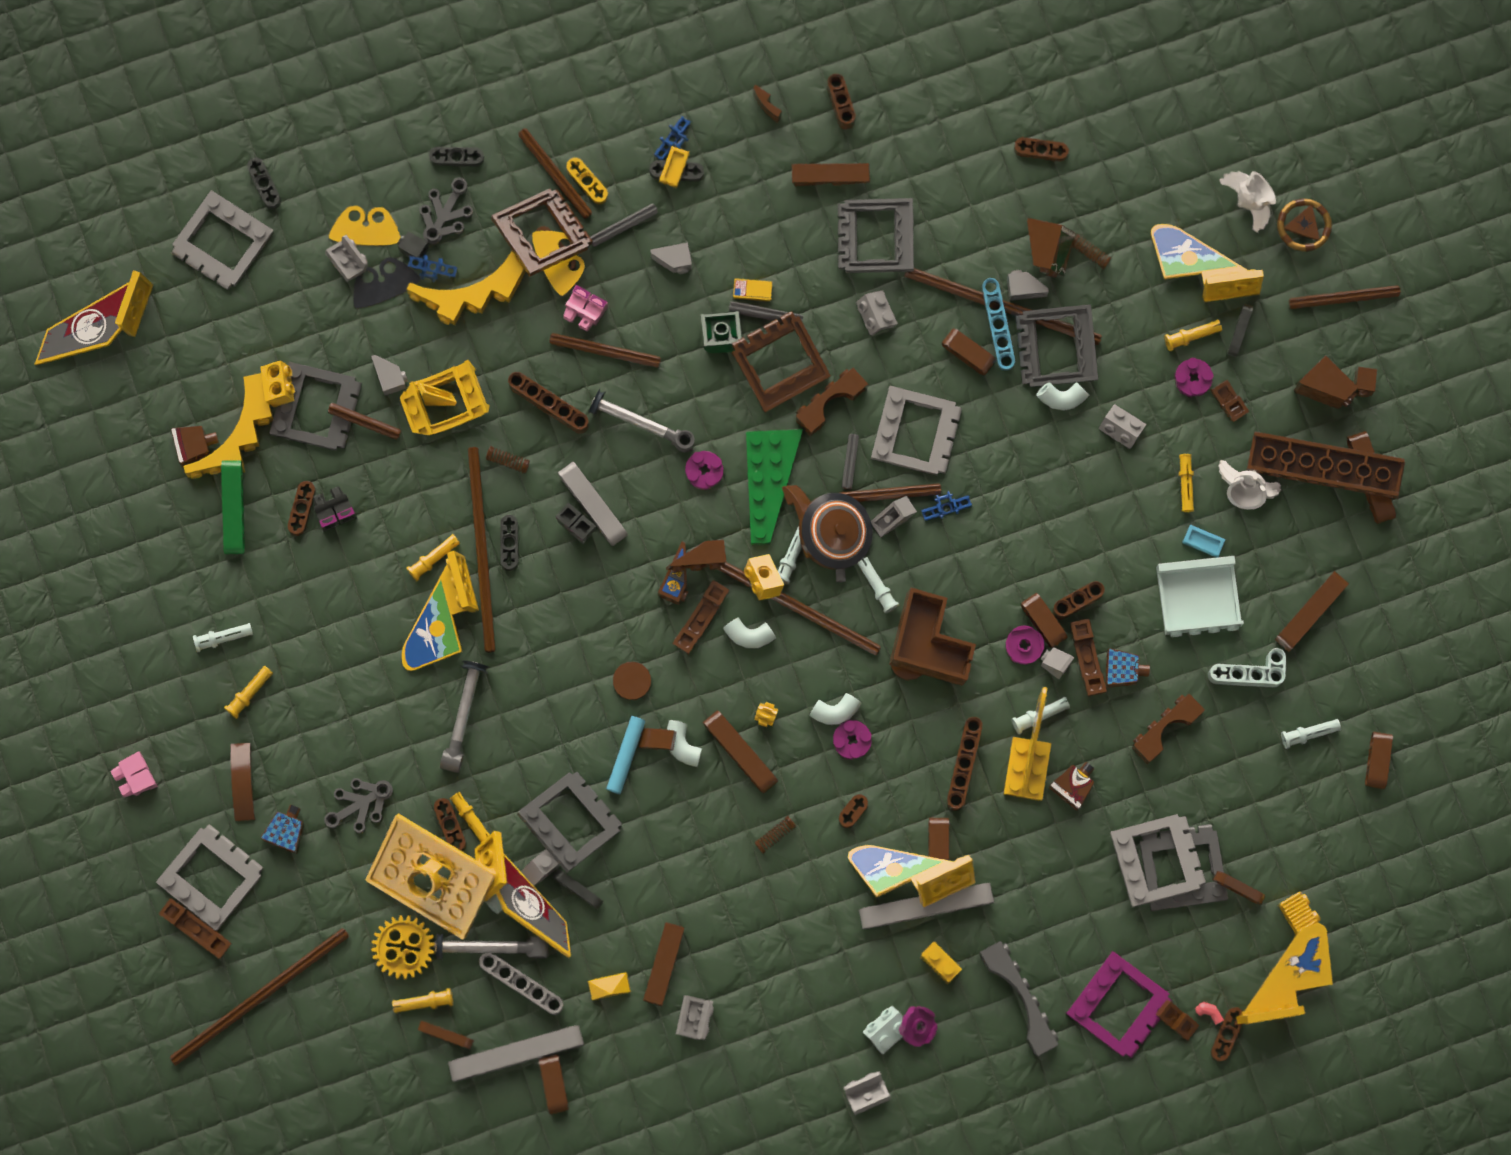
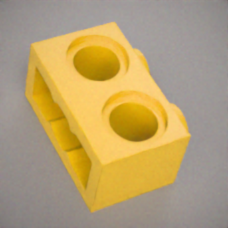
M280 360L260 367L265 402L273 407H277L294 401L293 394L295 389L291 381L292 370L290 366Z

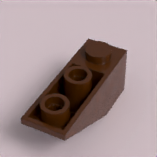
M724 540L704 541L670 563L666 570H672L674 573L689 568H691V571H700L703 567H709L710 570L720 569L727 562Z

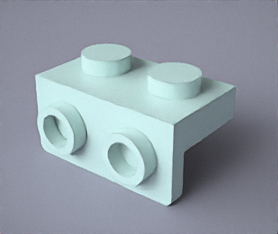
M891 1006L885 1009L875 1021L869 1023L863 1033L884 1054L903 1037L899 1033L903 1016Z

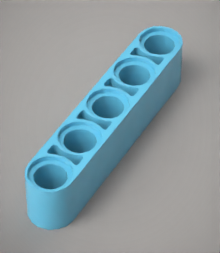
M988 278L983 282L982 291L997 363L1000 369L1008 371L1013 368L1015 357L1001 290L996 279ZM988 283H993L996 286V290L988 292L985 286ZM993 301L1000 304V308L996 311L991 310L989 304ZM995 320H1002L1004 327L996 329L993 326V322ZM1000 338H1004L1007 340L1008 345L1001 348L997 345V341ZM1009 357L1012 363L1009 366H1003L1001 359Z

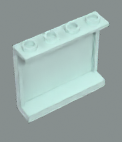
M1234 556L1157 565L1156 570L1165 635L1170 634L1171 637L1182 636V633L1188 632L1190 635L1201 634V631L1207 630L1209 633L1220 632V629L1226 628L1228 631L1239 630V627L1244 622L1241 621L1234 571Z

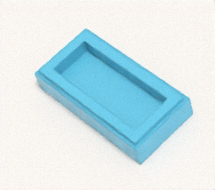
M1190 525L1182 543L1218 558L1226 539Z

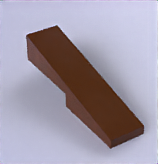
M869 163L792 164V183L794 186L831 183L834 186L870 183Z
M665 923L643 999L644 1002L658 1006L663 1005L684 933V927Z

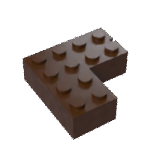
M910 588L906 593L889 665L963 686L968 680L971 667L970 662L973 659L976 644L939 634L948 598Z

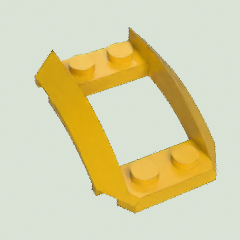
M469 360L433 376L409 383L410 385L407 390L400 396V401L412 433L424 435L437 434L467 423L489 412L490 405L485 401L474 372L476 369ZM456 380L467 411L431 425L420 396L418 383L437 388Z

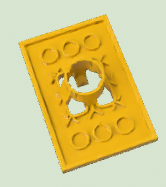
M397 814L365 881L463 940L467 937L497 873L402 815ZM422 854L430 858L424 865L420 863ZM442 867L450 870L451 875L449 879L438 874ZM419 873L425 877L426 874L429 875L433 885L432 891L426 892L414 884L413 877ZM440 889L442 894L439 899L432 896V894Z

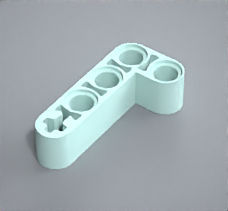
M1274 648L1266 656V666L1215 664L1208 672V679L1213 684L1277 687L1285 679L1286 655L1282 649ZM1277 654L1280 657V662H1274L1271 659V655ZM1216 670H1218L1219 674H1225L1228 670L1227 675H1221L1219 678H1217L1216 674H1213ZM1232 672H1240L1241 679H1235L1232 676ZM1252 672L1259 673L1260 680H1254L1251 675ZM1271 673H1277L1280 680L1277 682L1273 681Z

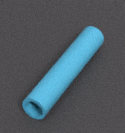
M634 716L630 718L607 786L608 791L617 794L622 792L645 724V720Z

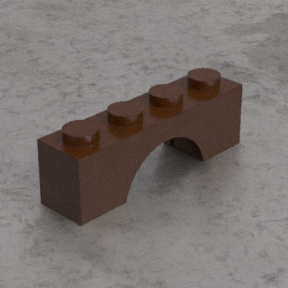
M854 368L843 371L839 375L840 379L835 383L834 381L830 382L825 387V392L821 395L819 393L810 400L812 403L807 407L805 405L796 412V421L810 437L825 425L823 410L829 401L838 397H845L854 401L868 389V383Z
M1182 694L1174 702L1176 706L1172 710L1168 707L1160 715L1162 719L1158 723L1154 720L1147 727L1149 731L1144 736L1139 734L1133 740L1135 744L1132 746V749L1147 765L1162 752L1161 734L1167 725L1183 723L1189 726L1205 711L1190 694L1186 697Z

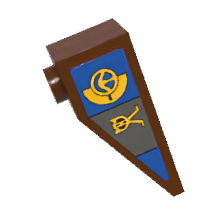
M681 542L673 561L686 554L685 542ZM687 569L677 573L668 570L658 591V597L676 605H680L681 601L685 602L689 591H686Z

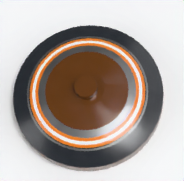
M842 493L824 494L811 501L801 515L799 537L802 547L815 563L824 568L840 570L851 567L865 557L871 546L873 530L870 517L865 508L851 496Z

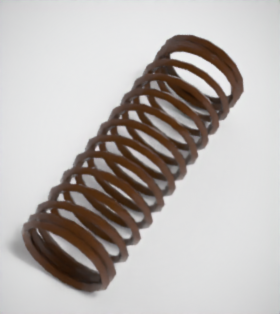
M1077 234L1073 240L1072 247H1076V250H1078V252L1081 251V254L1084 253V256H1086V258L1089 257V260L1092 259V262L1095 261V264L1097 263L1098 266L1100 265V268L1104 269L1108 265L1112 257L1109 256L1106 259V257L1108 256L1107 254L1101 261L1102 257L1105 254L1103 253L1102 256L1098 259V257L1102 253L1101 251L1095 258L1096 254L1100 249H1098L1096 253L1093 255L1094 251L1097 248L1095 247L1094 250L1090 253V251L1094 247L1093 245L1087 252L1088 248L1091 245L1090 243L1088 247L1084 250V248L1089 242L1087 241L1086 244L1082 247L1086 239H1084V241L1078 247L1083 237L1076 244V242L1081 236Z
M490 446L486 455V460L490 459V462L493 461L503 466L506 465V467L509 466V469L512 468L516 471H521L524 474L526 473L530 460L525 459L520 469L523 457L521 458L520 464L517 468L520 456L518 457L517 462L514 466V462L517 457V455H515L513 463L510 466L514 454H512L510 461L507 465L508 459L510 457L509 453L507 460L504 464L507 452H505L503 461L501 462L502 456L504 454L503 450L498 461V457L501 452L500 449L497 458L495 459V455L497 453L498 448H496L494 456L491 460L494 447Z
M789 816L785 817L784 820H782V822H779V824H776V826H774V829L771 828V831L768 830L766 836L763 835V837H760V839H758L755 842V845L763 854L766 851L762 847L760 842L765 846L767 850H769L763 842V840L771 848L767 840L773 846L774 844L769 839V837L776 844L777 842L774 840L772 835L779 841L774 832L780 837V839H782V837L779 835L777 830L782 834L783 837H785L779 829V827L784 831L786 835L788 834L783 829L782 825L786 828V830L789 833L790 831L788 830L786 825L792 831L796 828V825L790 819Z

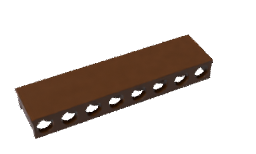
M1254 432L1247 471L1255 470L1257 474L1398 499L1405 459Z

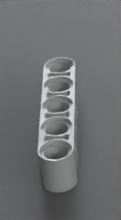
M574 462L558 472L561 480L611 546H614L628 536L624 527Z
M486 953L481 956L480 965L485 972L548 1013L557 1015L562 1012L563 1002L558 996L494 954ZM486 958L494 959L492 967L487 968L484 966ZM508 968L511 971L508 978L500 976L502 969ZM519 979L527 981V986L524 989L517 988L516 983ZM535 990L543 991L541 999L536 1000L533 998ZM553 1000H557L560 1003V1007L555 1011L549 1008V1004Z

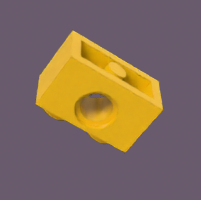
M770 555L749 558L744 568L746 578H749L752 591L757 595L758 599L763 600L780 596L784 583Z

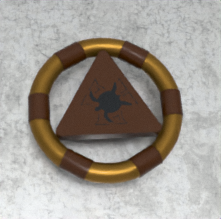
M1303 198L1288 203L1281 210L1277 219V228L1281 239L1287 246L1297 251L1308 252L1316 250L1326 243L1332 231V222L1328 211L1322 204ZM1308 206L1284 227L1286 216L1291 209ZM1313 208L1320 213L1325 222L1321 238L1319 237ZM1285 230L1315 240L1316 242L1304 245L1298 244L1286 234Z

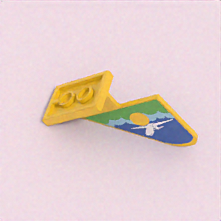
M1158 224L1152 228L1151 237L1164 279L1201 274L1204 284V302L1260 294L1264 277L1262 270L1245 269L1175 226Z
M456 551L447 553V565L403 646L402 664L407 670L415 671L462 652L453 615L464 611L471 613L479 611L465 556Z
M869 845L854 848L848 854L849 862L876 897L912 881L919 893L920 903L924 908L975 884L973 862L969 855L952 862Z

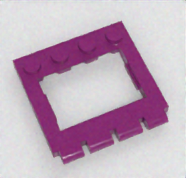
M1112 951L1066 1014L1123 1057L1126 1054L1132 1058L1140 1048L1134 1041L1136 1040L1141 1044L1151 1033L1145 1026L1149 1025L1154 1028L1160 1020L1155 1015L1157 1010L1160 1009L1166 999L1172 1003L1173 1001L1168 998L1169 993ZM1121 972H1124L1130 977V980L1154 996L1119 1041L1110 1032L1088 1017Z

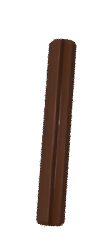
M331 403L328 408L329 414L395 440L399 438L401 430L335 403Z

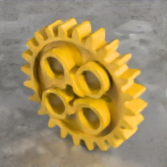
M400 915L399 921L392 917L391 924L384 921L386 927L379 926L381 933H374L378 940L372 941L376 947L372 948L371 951L377 952L373 959L380 960L376 965H384L382 972L384 973L389 970L388 976L390 977L396 973L397 979L400 978L401 974H403L404 979H407L409 973L414 978L415 971L422 974L421 967L428 968L425 962L433 961L429 954H435L433 950H430V947H434L435 943L429 942L434 936H427L430 929L423 930L425 923L422 922L418 925V918L411 922L410 916L404 920L402 915ZM394 931H399L401 934L400 939L397 941H393L390 938L391 933ZM414 934L420 936V941L417 944L410 943V937ZM405 942L407 947L420 948L421 950L417 952L404 949V952H401L400 948L388 947L386 944L392 943L401 946ZM391 950L397 952V957L394 960L387 959V953ZM409 954L416 955V961L412 964L406 962V957Z

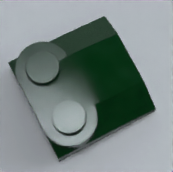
M739 311L701 314L704 350L709 353L733 352L735 349L732 343L742 338Z

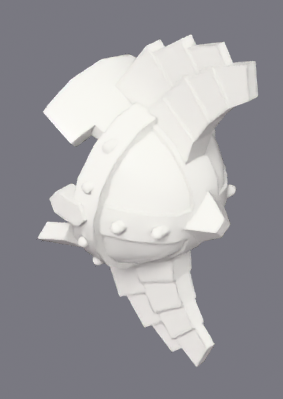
M1240 171L1238 173L1230 172V174H1224V178L1220 179L1221 185H1227L1238 192V206L1251 210L1254 219L1253 229L1257 233L1259 229L1263 230L1269 222V217H1271L1270 205L1276 203V197L1270 185L1257 172H1252L1250 176Z
M1220 460L1218 467L1222 475L1221 478L1230 485L1227 490L1228 499L1236 507L1246 510L1261 507L1266 499H1273L1275 496H1278L1281 491L1279 483H1266L1255 470L1238 472L1231 468L1226 461Z

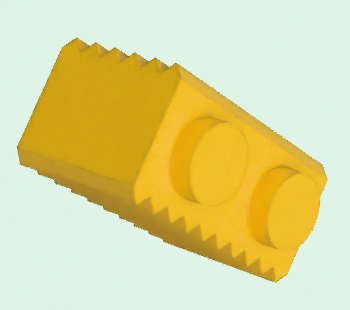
M1300 892L1278 905L1296 935L1304 927L1321 921L1316 911L1312 912L1308 906L1310 901L1305 894L1302 895Z
M935 941L921 954L923 961H926V964H929V967H932V970L937 972V975H940V978H943L946 984L962 970Z

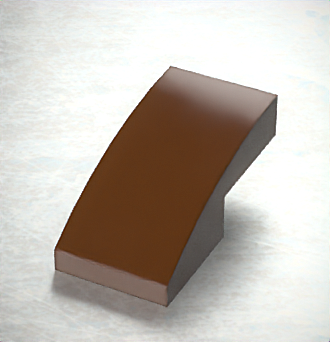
M755 85L753 87V95L759 106L769 117L778 123L782 117V111L769 103L771 101L769 93Z
M1228 380L1223 381L1210 390L1232 422L1249 412L1240 396H1237Z
M643 728L639 748L673 751L677 732L667 729Z
M1167 999L1155 1014L1187 1041L1199 1026L1188 1014L1182 1012Z

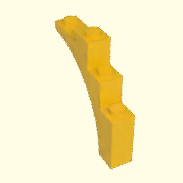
M511 251L505 262L493 274L471 286L455 290H434L410 283L407 287V292L412 300L417 302L421 300L426 303L427 307L433 310L438 309L437 315L441 322L447 325L450 323L455 325L465 306L472 313L476 314L479 312L482 314L492 295L500 302H504V300L510 302L526 271L513 251Z
M261 373L244 377V406L233 433L212 454L197 462L185 465L184 470L187 477L195 479L202 477V474L205 473L218 474L221 472L223 460H242L243 473L245 472L241 450L249 452L255 450V447H259L255 425L264 426L273 421L271 406L265 402Z

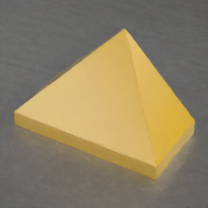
M420 382L417 385L425 406H455L457 403L452 392Z
M627 973L588 981L592 1000L630 992Z

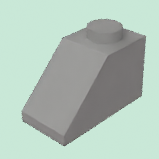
M688 243L650 250L651 259L673 273L684 274L692 269Z
M1015 270L1008 274L1007 284L1010 301L1047 297L1048 288L1028 272Z
M376 355L371 356L384 395L406 389L405 383L408 380L405 371L401 372L399 366Z
M906 496L892 502L871 523L879 536L883 537L906 522L917 511Z
M1053 648L1051 652L1047 650L1042 656L1041 660L1043 662L1041 667L1060 679L1072 663L1074 657Z
M546 849L535 857L521 873L535 887L558 869L560 864Z

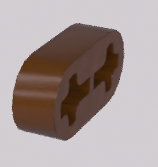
M857 794L852 797L839 815L841 826L845 828L852 827L868 806V800L864 795ZM862 799L864 807L859 806L855 811L853 809L856 805L854 800L859 801ZM850 812H853L854 814L851 816L852 822L844 823L842 816H847Z

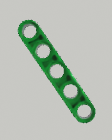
M223 460L221 463L224 554H244L242 460Z

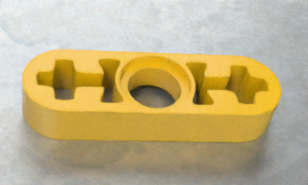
M571 158L567 162V171L594 203H605L608 198L607 189L582 160ZM572 164H579L578 167L580 172L582 173L580 176L576 169L571 170ZM586 176L591 177L593 180L592 184L588 186L582 183V179ZM594 187L599 193L603 192V198H596V192L593 190Z

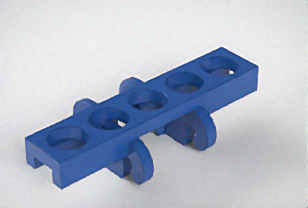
M682 116L674 127L670 124L669 128L672 131L666 140L663 137L660 138V141L663 143L654 156L664 161L672 146L682 149L681 145L684 141H688L687 136L682 134L691 121ZM682 121L686 122L684 127L680 126ZM670 136H675V137H676V141H675V142H673V141L670 142V141H669V137H670ZM665 144H666L667 146H669L668 149H665V148H664V145H665ZM660 151L665 152L662 157L658 155Z
M424 255L423 259L410 256L408 266L422 269V273H420L422 280L429 278L432 279V282H435L438 279L437 273L451 277L456 276L457 267L442 264V259L434 262L427 260V255ZM413 260H418L417 266L412 265ZM432 263L436 264L435 270L430 269ZM442 266L445 267L444 272L441 271ZM448 268L454 269L453 274L447 272ZM426 271L433 272V275L426 274Z
M947 491V495L940 497L936 495L935 502L937 501L938 504L921 511L924 521L936 517L943 519V515L952 512L958 514L959 510L971 507L972 503L970 502L969 495L956 500L951 498L953 495L949 491ZM949 498L950 502L941 504V500ZM967 500L968 504L962 505L961 501ZM945 505H948L950 507L949 512H945L943 510V507ZM925 512H932L931 516H925Z

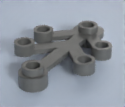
M456 178L452 182L453 192L443 209L440 202V192L437 189L429 191L428 195L433 202L437 220L433 225L430 216L431 208L428 205L420 207V214L424 218L427 227L423 233L427 243L437 244L441 241L442 236L464 232V225L459 221L455 222L452 226L442 228L444 222L460 217L470 218L473 215V209L468 205L451 212L459 195L464 194L467 190V183L464 179ZM458 185H462L463 189L458 190L456 189V187ZM434 192L438 194L435 198L431 197V194ZM425 208L429 210L426 214L422 213V210ZM466 209L471 210V213L465 214L464 211ZM457 225L462 226V229L456 230L455 227ZM435 233L436 237L431 238L430 234Z
M359 778L352 779L351 787L354 790L364 789L371 791L366 796L337 788L334 791V797L337 800L346 799L355 803L338 813L329 812L324 818L325 824L329 828H336L340 825L342 819L360 809L357 822L354 823L353 828L357 833H363L366 829L364 823L369 804L376 800V805L370 818L374 823L381 822L384 801L390 798L393 793L392 785L387 781L382 780L372 784L361 781ZM355 781L360 782V786L357 788L353 786ZM382 787L387 789L385 794L380 793ZM338 791L343 792V796L340 798L336 796ZM379 814L380 818L378 820H374L373 815ZM332 817L336 818L335 824H330L329 822ZM358 824L363 825V829L360 831L356 829Z

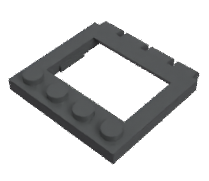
M913 198L845 200V204H838V218L841 219L838 220V236H845L838 238V253L845 254L838 256V269L846 270V273L914 271ZM894 210L895 260L857 261V211Z
M1091 304L1023 311V315L1016 316L1017 330L1025 329V332L1017 333L1019 348H1026L1027 350L1019 352L1020 366L1028 367V370L1021 371L1022 384L1038 387L1044 386L1047 383L1057 385L1098 380ZM1073 317L1078 372H1060L1041 376L1035 320Z
M289 362L288 365L292 370L291 381L295 389L293 394L294 401L277 406L270 435L337 451V448L344 449L348 435L343 434L342 431L349 432L352 422L333 415L328 437L290 428L304 377L313 378L316 381L332 385L333 383L341 385L336 404L355 411L358 399L351 396H359L362 383L357 382L356 378Z
M569 772L517 813L518 817L567 873L617 835L620 831L618 828L622 825L614 814L610 817L607 816L611 810L601 799L598 802L594 801L599 796L589 785L584 788L582 787L586 781L578 772L573 775ZM567 787L571 789L605 829L601 834L595 836L582 846L578 852L540 810L541 807L548 805L557 798Z
M1207 824L1197 826L1198 833H1195L1194 826L1189 827L1190 830L1184 831V834L1191 833L1194 845L1208 844V856L1213 877L1217 871L1224 873L1217 830L1213 831L1212 825ZM1171 830L1160 831V839H1157V834L1153 833L1142 836L1143 841L1139 842L1145 880L1149 892L1158 889L1152 852L1176 848ZM1209 882L1199 885V890L1149 903L1150 910L1157 911L1228 900L1227 888L1216 882Z

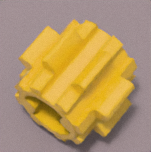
M768 702L765 704L760 703L754 720L759 721L758 724L765 727L767 725L773 726L778 709L774 708V704Z

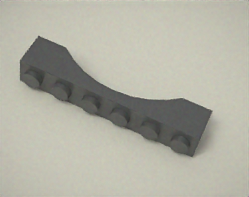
M1000 941L981 951L979 955L988 971L1006 980L1021 997L1028 1017L1027 1042L1035 1056L1038 1057L1058 1046L1057 1041L1059 1038L1054 1030L1051 1031L1047 1025L1049 1020L1044 1012L1041 1014L1038 1006L1040 1004L1037 998L1029 993L1028 989H1030L1027 980L1025 978L1022 979L1018 972L1021 970L1017 962H1012L1009 957L1011 952L1007 944H1002Z

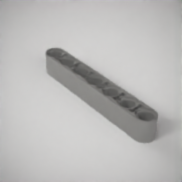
M990 883L966 887L924 908L920 903L919 897L862 908L859 909L862 928L869 929L994 903Z
M579 1025L456 1059L448 1062L452 1081L456 1082L584 1045Z

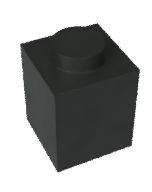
M409 231L406 235H402L398 241L399 252L409 258L413 256L422 259L429 248L426 241Z

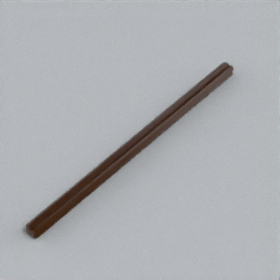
M915 268L912 272H905V277L985 305L983 293ZM1003 300L1005 313L1020 316L1023 315V311H1031ZM993 301L989 304V307L998 310L1000 304ZM1058 319L1035 320L1036 324L1075 337L1074 325ZM1094 332L1095 345H1099L1102 336Z
M477 447L468 448L484 647L485 652L490 653L495 652L479 452Z
M726 562L720 569H717L752 588L749 578H746L744 571ZM782 592L780 596L770 598L873 655H877L881 649L880 645Z
M344 928L340 929L171 1055V1062L174 1065H178L347 939L349 937L347 931Z

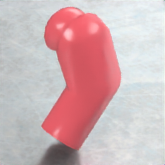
M1203 1002L1196 1007L1198 1015H1210L1215 1025L1224 1020L1215 1005Z

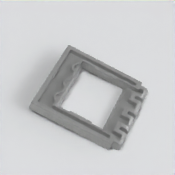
M211 190L172 244L174 247L172 254L182 261L188 256L185 263L197 271L204 266L201 271L202 274L213 281L219 276L217 283L229 290L232 285L236 287L274 231ZM209 212H212L254 240L234 270H231L188 242L204 223V219Z
M889 386L871 459L936 476L938 472L945 474L949 460L942 458V456L950 457L953 442L946 439H955L958 424L951 422V420L959 422L962 408L955 406L956 402ZM905 401L929 409L942 410L929 462L892 453Z
M1178 814L1110 832L1132 907L1200 889L1199 885L1206 884L1203 871H1195L1196 868L1201 867L1197 852L1189 853V850L1195 848L1191 833H1183L1190 830L1186 816L1179 818ZM1170 828L1186 882L1165 886L1149 892L1132 837L1145 836Z
M209 824L205 829L200 828L156 883L214 930L218 931L262 877L259 873L263 870V867L253 859L247 865L246 862L250 856L238 847L232 853L231 850L235 844L224 835L217 841L216 838L220 832ZM201 844L205 845L246 878L221 909L177 874L196 854V850Z

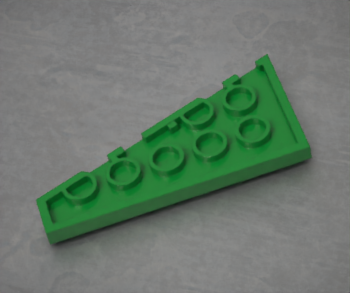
M803 429L746 432L751 545L771 543L784 497L782 487L788 484Z

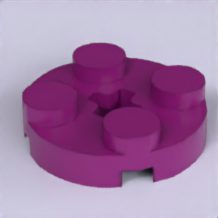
M1190 358L1182 362L1175 372L1176 387L1186 396H1201L1211 387L1213 372L1204 361ZM1197 374V378L1199 379V381L1194 380L1193 382H1191V377L1189 375Z
M709 451L695 452L686 463L685 473L687 479L692 486L701 490L714 487L723 477L721 459ZM707 466V469H709L710 472H706L705 475H702L701 470H699V468Z
M1019 626L1008 635L1005 649L1007 655L1014 663L1028 665L1040 658L1044 649V640L1042 635L1032 627ZM1023 640H1025L1026 643L1030 644V646L1027 647V650H1024L1019 646L1022 644Z
M848 720L840 724L833 736L836 752L841 757L849 760L866 755L871 747V733L869 729L859 721ZM855 735L858 742L856 744L852 743V745L848 744L849 740L847 737Z
M910 1007L899 1027L900 1035L903 1036L908 1044L917 1047L922 1046L924 1043L928 1044L932 1041L937 1031V1023H935L934 1019L935 1014L925 1007ZM919 1022H920L921 1029H917V1024H918Z

